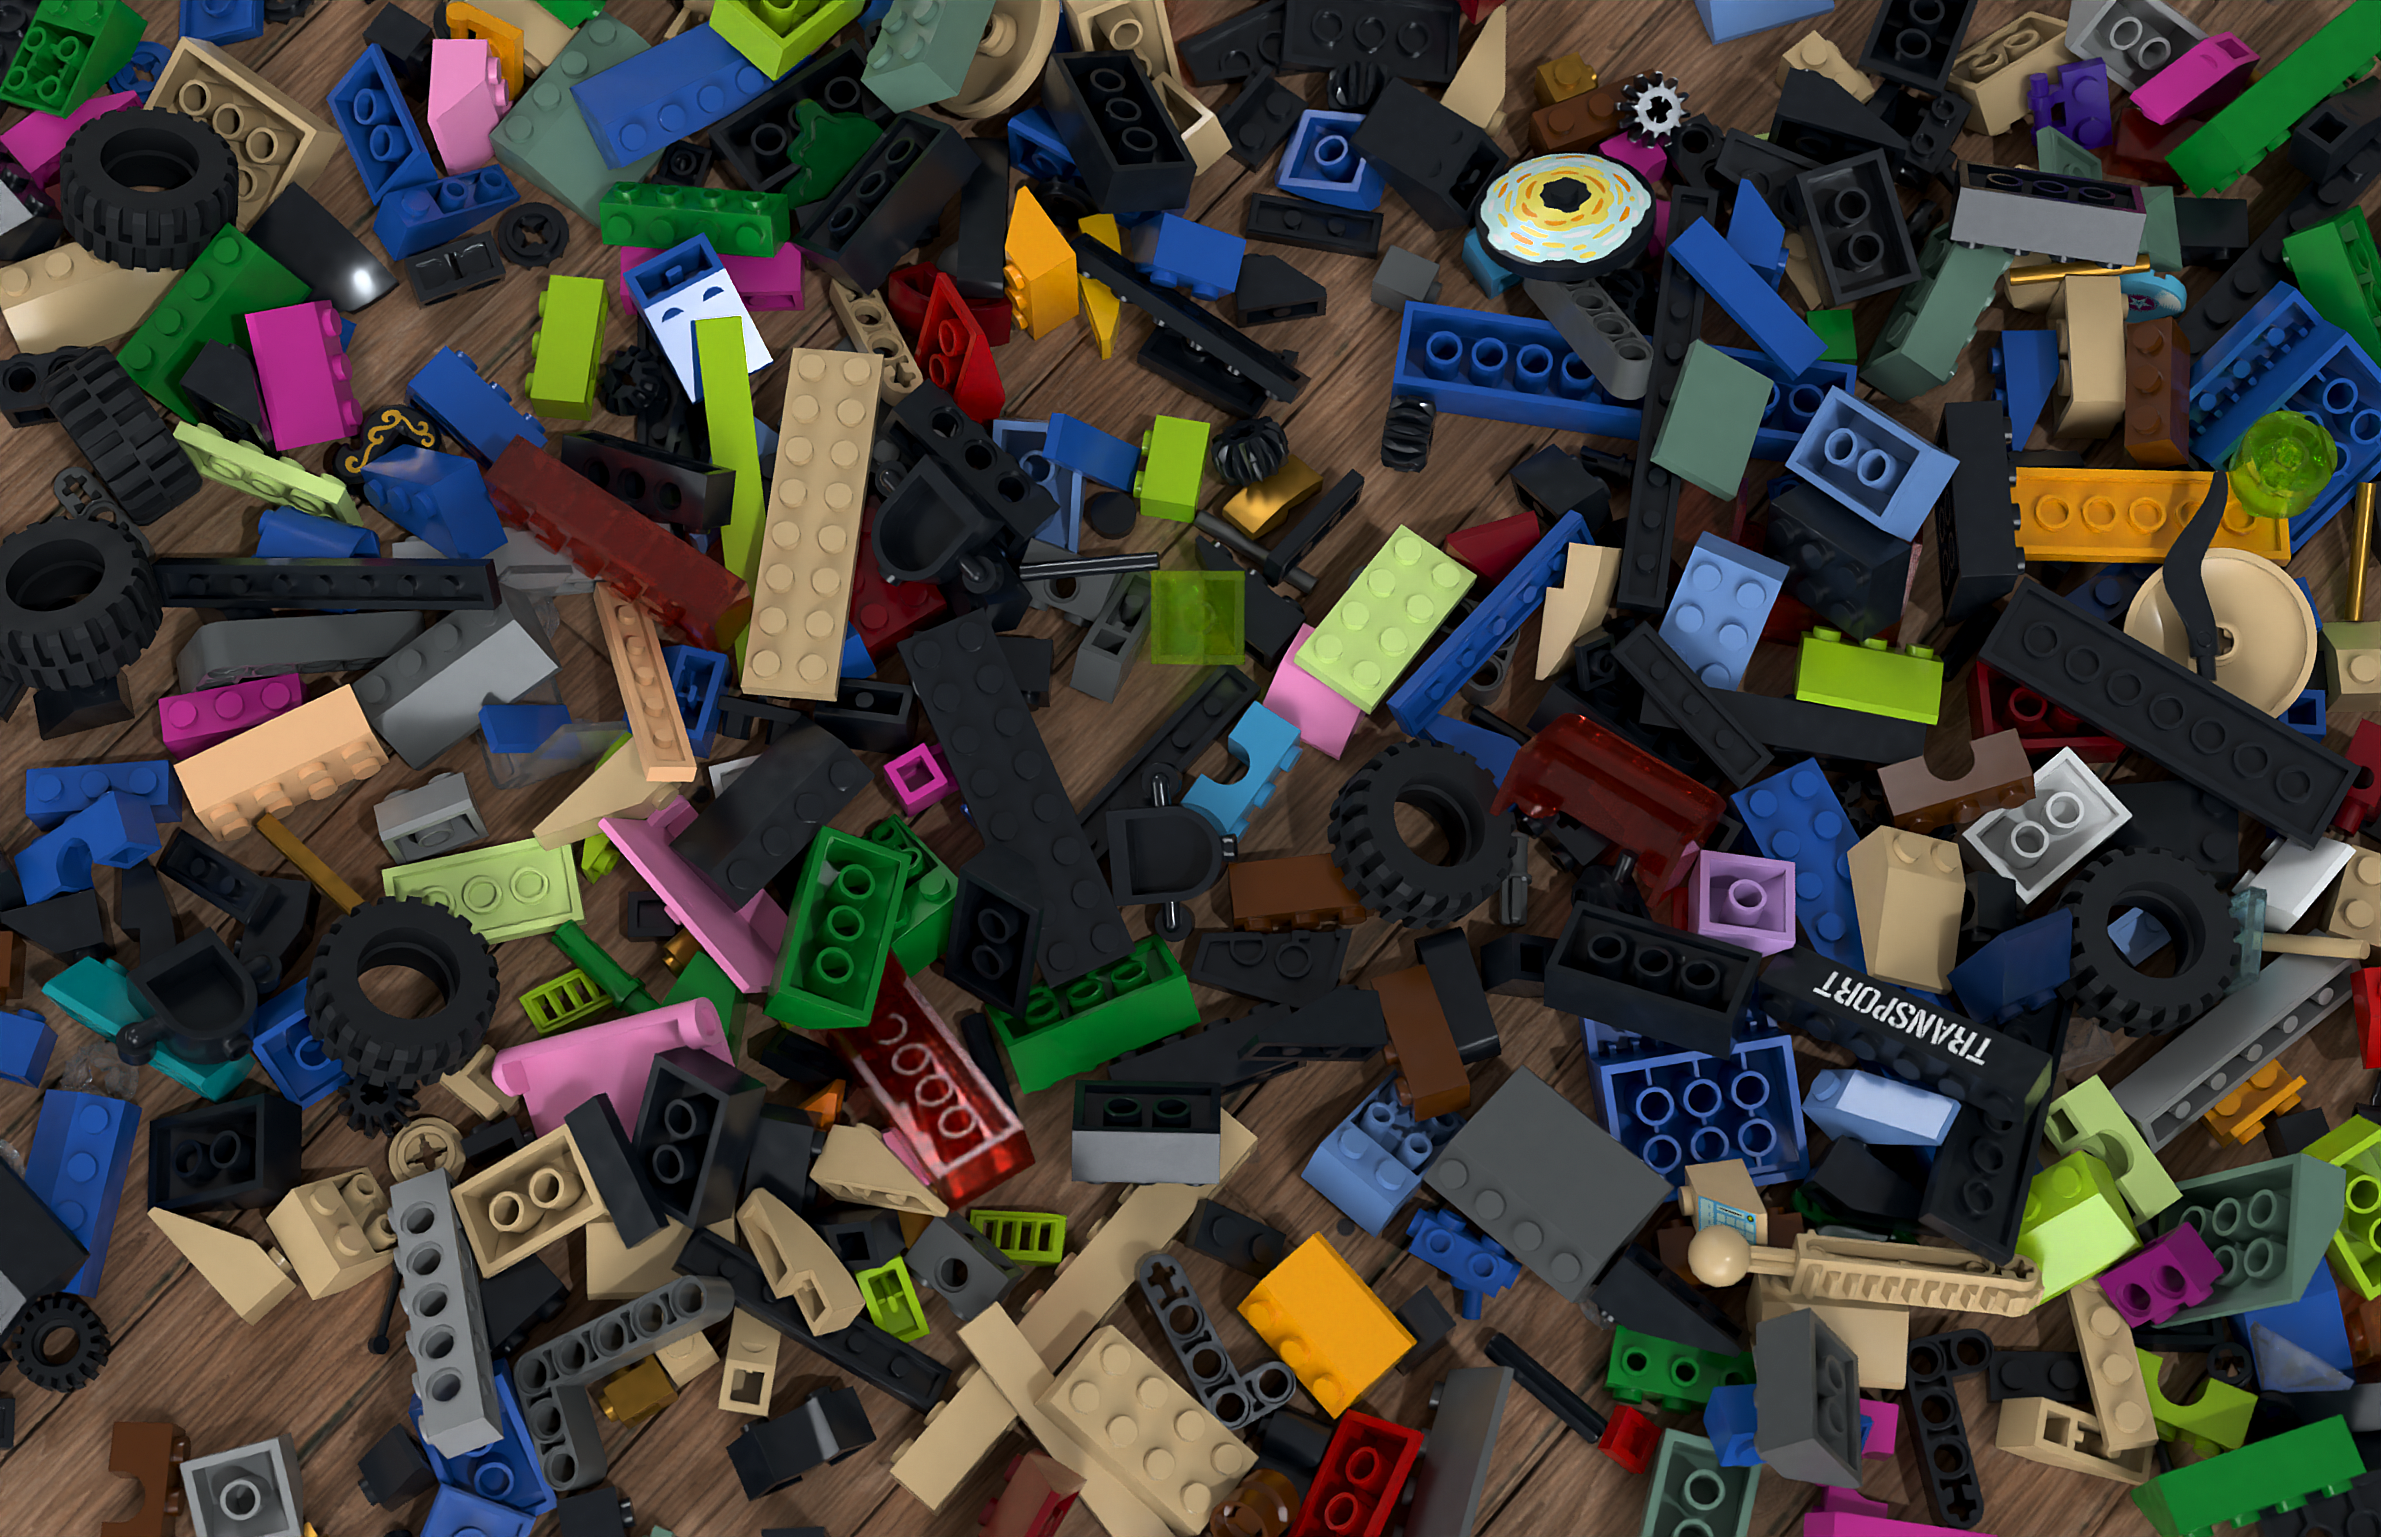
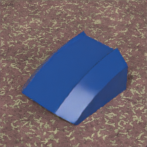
M1305 109L1289 134L1274 175L1275 186L1311 200L1349 209L1371 211L1380 206V198L1386 181L1348 143L1366 114Z

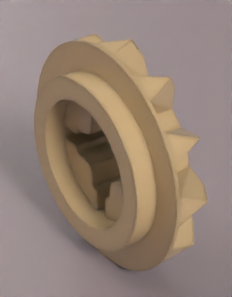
M422 1118L411 1122L409 1127H403L397 1133L389 1150V1165L393 1176L399 1183L431 1172L424 1163H415L416 1159L423 1156L422 1148H424L422 1140L424 1139L435 1152L443 1151L442 1156L435 1159L436 1166L434 1170L445 1167L456 1182H458L459 1175L467 1165V1160L460 1143L463 1137L452 1124L438 1118Z

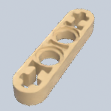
M832 277L829 290L830 299L858 353L875 354L873 349L885 347L896 354L891 358H885L881 390L882 399L887 404L895 407L923 383L922 373L878 290H873L869 296L857 292L856 300H854L855 294L853 291L855 290L845 287ZM870 315L876 318L878 323L875 325H865L860 323L856 317ZM896 372H898L897 380L899 383H894Z

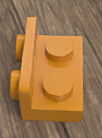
M2274 1058L2201 1116L2199 1120L2223 1148L2235 1139H2238L2242 1145H2245L2266 1128L2260 1121L2272 1111L2278 1117H2281L2302 1100L2296 1092L2307 1081L2302 1075L2293 1080Z

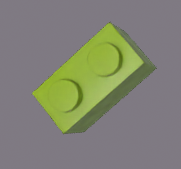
M1156 415L1154 430H1145L1141 456L1148 457L1145 472L1137 471L1134 483L1133 497L1140 498L1141 515L1194 524L1210 445V423Z

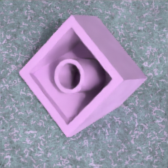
M1700 850L1689 879L1688 932L1761 952L1762 958L1792 948L1795 944V862Z

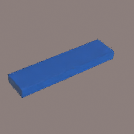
M1703 216L1697 219L1667 248L1668 252L1793 381L1828 348Z

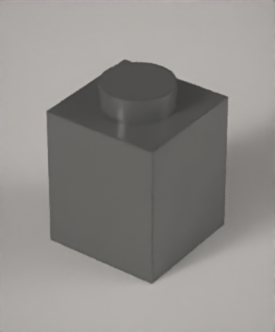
M1391 244L1373 280L1371 301L1401 314H1404L1406 300L1437 304L1444 285L1438 282L1440 265Z

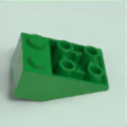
M42 0L0 87V100L67 119L130 62L148 22L121 0Z
M893 814L861 839L912 856L888 950L889 957L909 978H912L948 949L958 878L896 814Z

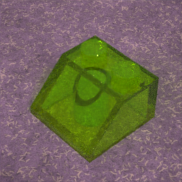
M1151 571V664L1245 665V571Z

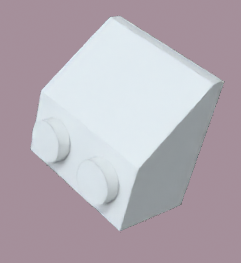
M2277 836L2260 856L2266 862V865L2258 874L2249 869L2231 890L2238 898L2232 903L2233 907L2229 911L2256 932L2285 934L2310 907L2356 850L2349 844L2322 836L2316 847L2309 851L2290 839L2284 841L2281 837Z

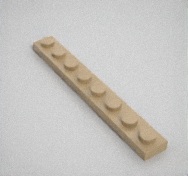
M2064 1072L2057 1073L2050 1104L2069 1092ZM2043 1131L2037 1158L2045 1170L2073 1153L2084 1150L2073 1149L2061 1156ZM2105 1269L2065 1291L2105 1451L2110 1452L2154 1446L2159 1438L2130 1326L2096 1280L2107 1270Z

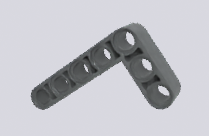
M1646 248L1636 258L1621 268L1642 270ZM1612 272L1590 279L1569 282H1549L1524 277L1522 286L1525 292L1610 394L1625 400H1636L1646 394L1654 350L1601 287V277L1609 276Z
M396 611L210 623L200 627L176 657L181 695L236 685L242 678L373 670L426 631L424 614L419 611Z
M687 1275L680 1277L526 1352L518 1359L513 1373L514 1382L540 1469L548 1486L558 1491L592 1489L599 1486L606 1477L608 1468L607 1458L585 1386L723 1320L730 1314L734 1306L735 1296L730 1282L719 1276ZM703 1292V1304L701 1305L700 1298L701 1293ZM662 1311H663V1315H664L663 1324H662V1319H661Z

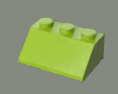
M1814 626L1813 632L1801 630L1790 684L1797 700L1937 725L1944 663L1940 656L1933 655L1934 648L1916 643H1906L1905 649L1888 647V640L1878 636H1872L1860 642L1841 638L1842 631L1824 626Z
M2079 1150L2032 1177L2014 1254L2024 1255L2032 1259L2043 1273L2042 1280L2045 1290L2039 1306L2145 1248L2104 1161Z

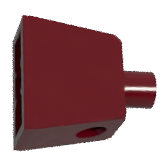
M2363 718L2344 758L2362 768L2328 825L2334 832L2350 838L2355 836L2363 819L2375 823L2381 814V726Z

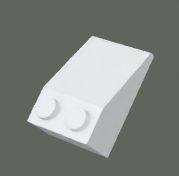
M2068 746L2033 774L2035 799L2028 800L2022 806L2014 809L2001 808L1986 813L1967 829L1956 843L1959 847L1960 856L1974 871H1983L2016 880V910L2022 914L2059 884L2133 816Z

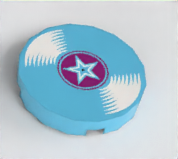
M2150 269V272L2115 275L2120 276L2121 293L2128 295L2129 308L2125 321L2130 323L2170 316L2174 319L2180 317L2185 309L2187 299L2185 286L2170 274L2165 275V280L2154 276L2155 270Z

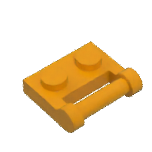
M460 1L450 3L446 8V23L451 27V39H468V29L476 32V39H488L493 57L500 58L501 79H507L509 100L516 102L523 95L524 30L468 3Z

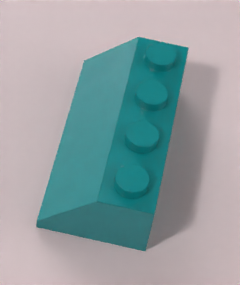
M87 956L48 981L41 990L67 1016L115 1045L116 1035L123 1026L129 1023L144 1021L143 1017L128 1000L126 973L130 971L110 958H107L101 964ZM158 1041L157 1053L147 1064L211 1103L218 1105L231 1100L256 1061L248 1053L242 1059L234 1062L228 1060L211 1065L195 1064L177 1057L162 1041Z

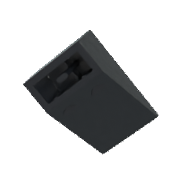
M1392 76L1348 142L1435 232L1468 225L1475 214L1476 203L1482 190L1491 179L1503 170L1510 159L1482 128L1396 76Z

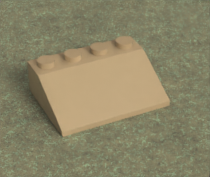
M185 36L181 37L142 109L153 110V106L164 107L170 113L177 114L178 111L190 114L193 117V121L199 122L202 120L215 130V134L220 133L228 142L238 161L239 191L236 228L244 234L248 233L254 223L293 181L307 191L323 173L343 137L342 133L212 42Z

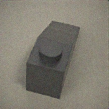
M1143 571L1125 573L1079 646L1069 687L1110 704L1113 703L1133 669L1170 592L1172 583Z

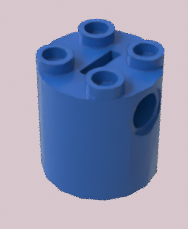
M284 505L277 511L267 509L262 514L258 525V533L261 539L256 554L250 557L381 558L379 537L373 530L327 516H313L291 505ZM361 609L316 610L332 615L357 614Z

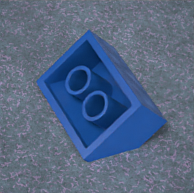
M371 43L326 99L374 206H380L386 193L439 180L380 45Z

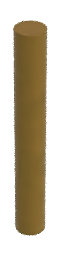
M2149 254L2137 255L2135 267L2122 265V268L2117 270L2099 267L2091 260L2009 268L2010 286L2063 281L2065 276H2115L2150 272Z
M2357 482L2344 620L2363 621L2376 493L2375 483Z

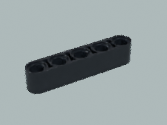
M965 137L966 143L982 162L972 173L970 181L962 187L957 291L962 299H1004L1005 275L1003 268L1006 266L1004 247L1007 239L1010 186L1008 137Z

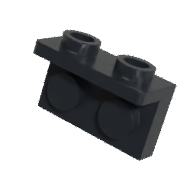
M1266 64L1258 74L1255 72L1251 73L1242 84L1239 92L1240 95L1231 105L1228 103L1224 104L1215 115L1232 145V148L1226 154L1254 174L1262 168L1287 139L1305 109H1309L1310 105L1275 80V68L1269 64Z

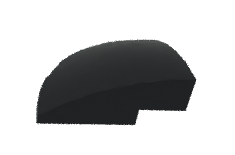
M294 181L268 207L246 234L313 289L302 304L331 300L332 307L338 313L348 311L351 314H357L386 297L400 285L387 268L346 227Z

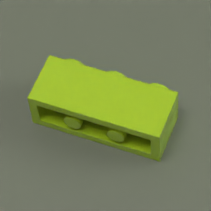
M550 275L548 291H541L539 316L543 318L541 332H534L532 340V356L536 358L534 373L528 372L525 382V397L531 400L536 415L539 417L591 421L610 305V296L604 279Z

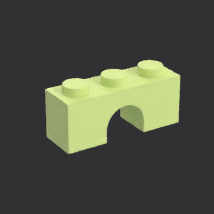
M2097 1074L2050 1104L2044 1127L2045 1134L2061 1156L2073 1149H2083L2106 1163L2135 1228L2183 1197Z

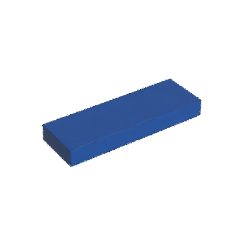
M1052 413L1042 458L1118 492L1133 493L1142 449L1067 414Z

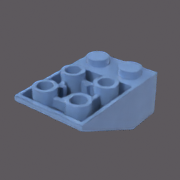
M1396 1069L1318 1146L1301 1175L1304 1180L1374 1238L1402 1211L1425 1184V1181L1422 1179L1452 1138L1468 1123L1455 1111L1415 1123L1410 1107H1401L1394 1087V1079L1399 1078Z

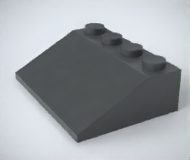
M1521 1065L1452 1138L1422 1178L1571 1303L1586 1302L1675 1187L1525 1065Z
M1506 1366L1449 1369L1445 1382L1435 1380L1427 1408L1437 1411L1432 1430L1422 1427L1421 1433L1425 1437L1416 1457L1423 1459L1419 1477L1411 1475L1408 1477L1401 1504L1409 1506L1410 1510L1405 1526L1396 1523L1392 1537H1470L1515 1369Z

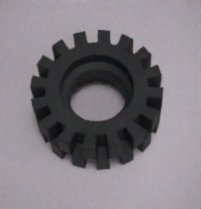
M61 1298V1302H56L53 1299L44 1301L45 1307L43 1308L37 1305L33 1306L29 1310L32 1316L28 1320L23 1318L18 1324L22 1327L21 1333L13 1332L12 1342L17 1344V1349H12L11 1351L13 1359L19 1362L16 1367L20 1373L27 1376L28 1380L51 1392L57 1390L60 1393H69L71 1387L78 1390L86 1387L84 1381L88 1378L94 1381L100 1375L95 1371L99 1364L105 1367L108 1362V1358L104 1356V1351L111 1350V1342L105 1338V1335L109 1334L106 1325L101 1323V1318L79 1302L74 1303L70 1299ZM65 1327L73 1329L79 1339V1347L74 1357L62 1364L50 1363L44 1355L46 1338L56 1329Z

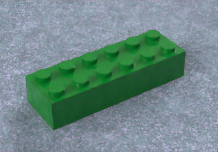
M2356 0L2164 157L2198 199L2212 188L2218 194L2225 190L2240 177L2236 170L2242 176L2245 175L2268 154L2264 147L2271 153L2290 138L2295 131L2292 124L2297 128L2321 105L2319 103L2320 100L2323 103L2347 90L2350 86L2346 80L2347 78L2354 84L2373 69L2377 63L2373 56H2376L2381 61V0Z

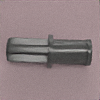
M1519 832L1511 833V836H1516L1518 840L1517 854L1511 858L1513 861L1512 870L1509 876L1501 882V887L1499 888V922L1509 928L1526 925L1527 885L1532 883V876L1528 874L1529 836Z

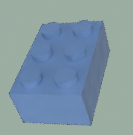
M1833 385L1785 466L1881 530L1911 542L1960 461L1863 399Z
M1703 530L1692 551L1658 634L1708 687L1737 691L1790 567Z

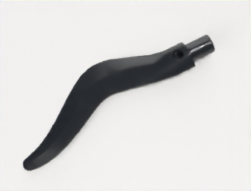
M2220 469L2216 470L2213 474L2212 483L2203 504L2168 552L2162 570L2165 590L2186 628L2189 639V656L2191 659H2196L2197 674L2210 682L2217 681L2215 657L2221 656L2215 618L2202 581L2201 565L2217 531L2227 502L2228 479L2225 471Z

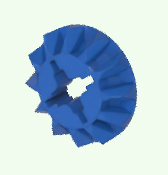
M140 41L130 62L108 81L112 91L117 94L134 90L142 104H145L173 53L159 43ZM135 67L137 70H142L146 73L151 70L155 81L148 82L144 79L139 81L133 68Z

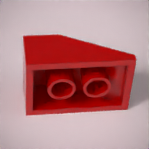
M946 272L937 273L914 360L922 373L923 382L928 378L931 379L939 388L946 390L952 396L955 404L970 419L980 423L984 429L993 428V420L999 418L1001 408L1005 404V392L985 333Z

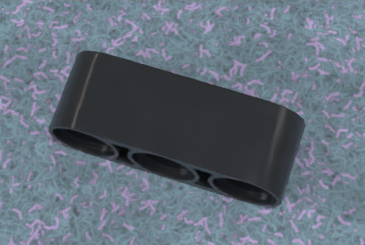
M1458 926L1414 939L1419 965H1426L1463 1066L1501 1055L1499 1036L1462 927Z

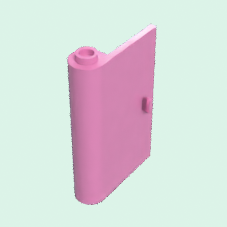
M678 795L667 808L662 811L656 809L646 820L603 817L597 825L667 904L664 910L678 925L683 923L743 993L768 992L788 916L764 888L742 909L734 913L668 846L699 816L683 795Z
M701 997L502 1049L495 1056L491 1074L495 1085L507 1096L514 1097L523 1094L537 1139L565 1124L564 1116L593 1096L607 1093L631 1143L655 1053L688 1046L693 1050L703 1049L734 1067L735 1065L718 1012L709 999Z

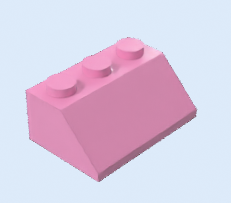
M433 39L427 120L450 177L476 170L495 155L489 135L515 106V102L509 100L507 79H501L500 58L493 57L488 39Z

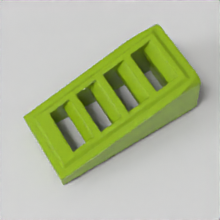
M580 968L547 982L519 997L521 1004L542 1039L570 1032L613 1007V999L607 994L602 996L593 980ZM582 983L593 1001L586 1004L583 1003L575 987ZM567 993L576 1008L568 1013L558 999L559 996ZM547 1003L551 1004L558 1016L551 1021L548 1020L541 1008Z
M971 1210L970 1224L982 1234L984 1223L993 1224L991 1242L999 1249L1001 1247L1003 1225L1012 1226L1010 1249L1000 1250L1016 1264L1057 1269L1063 1261L1068 1224L1067 1215ZM1022 1227L1031 1228L1029 1250H1019ZM1041 1229L1050 1230L1048 1251H1039Z

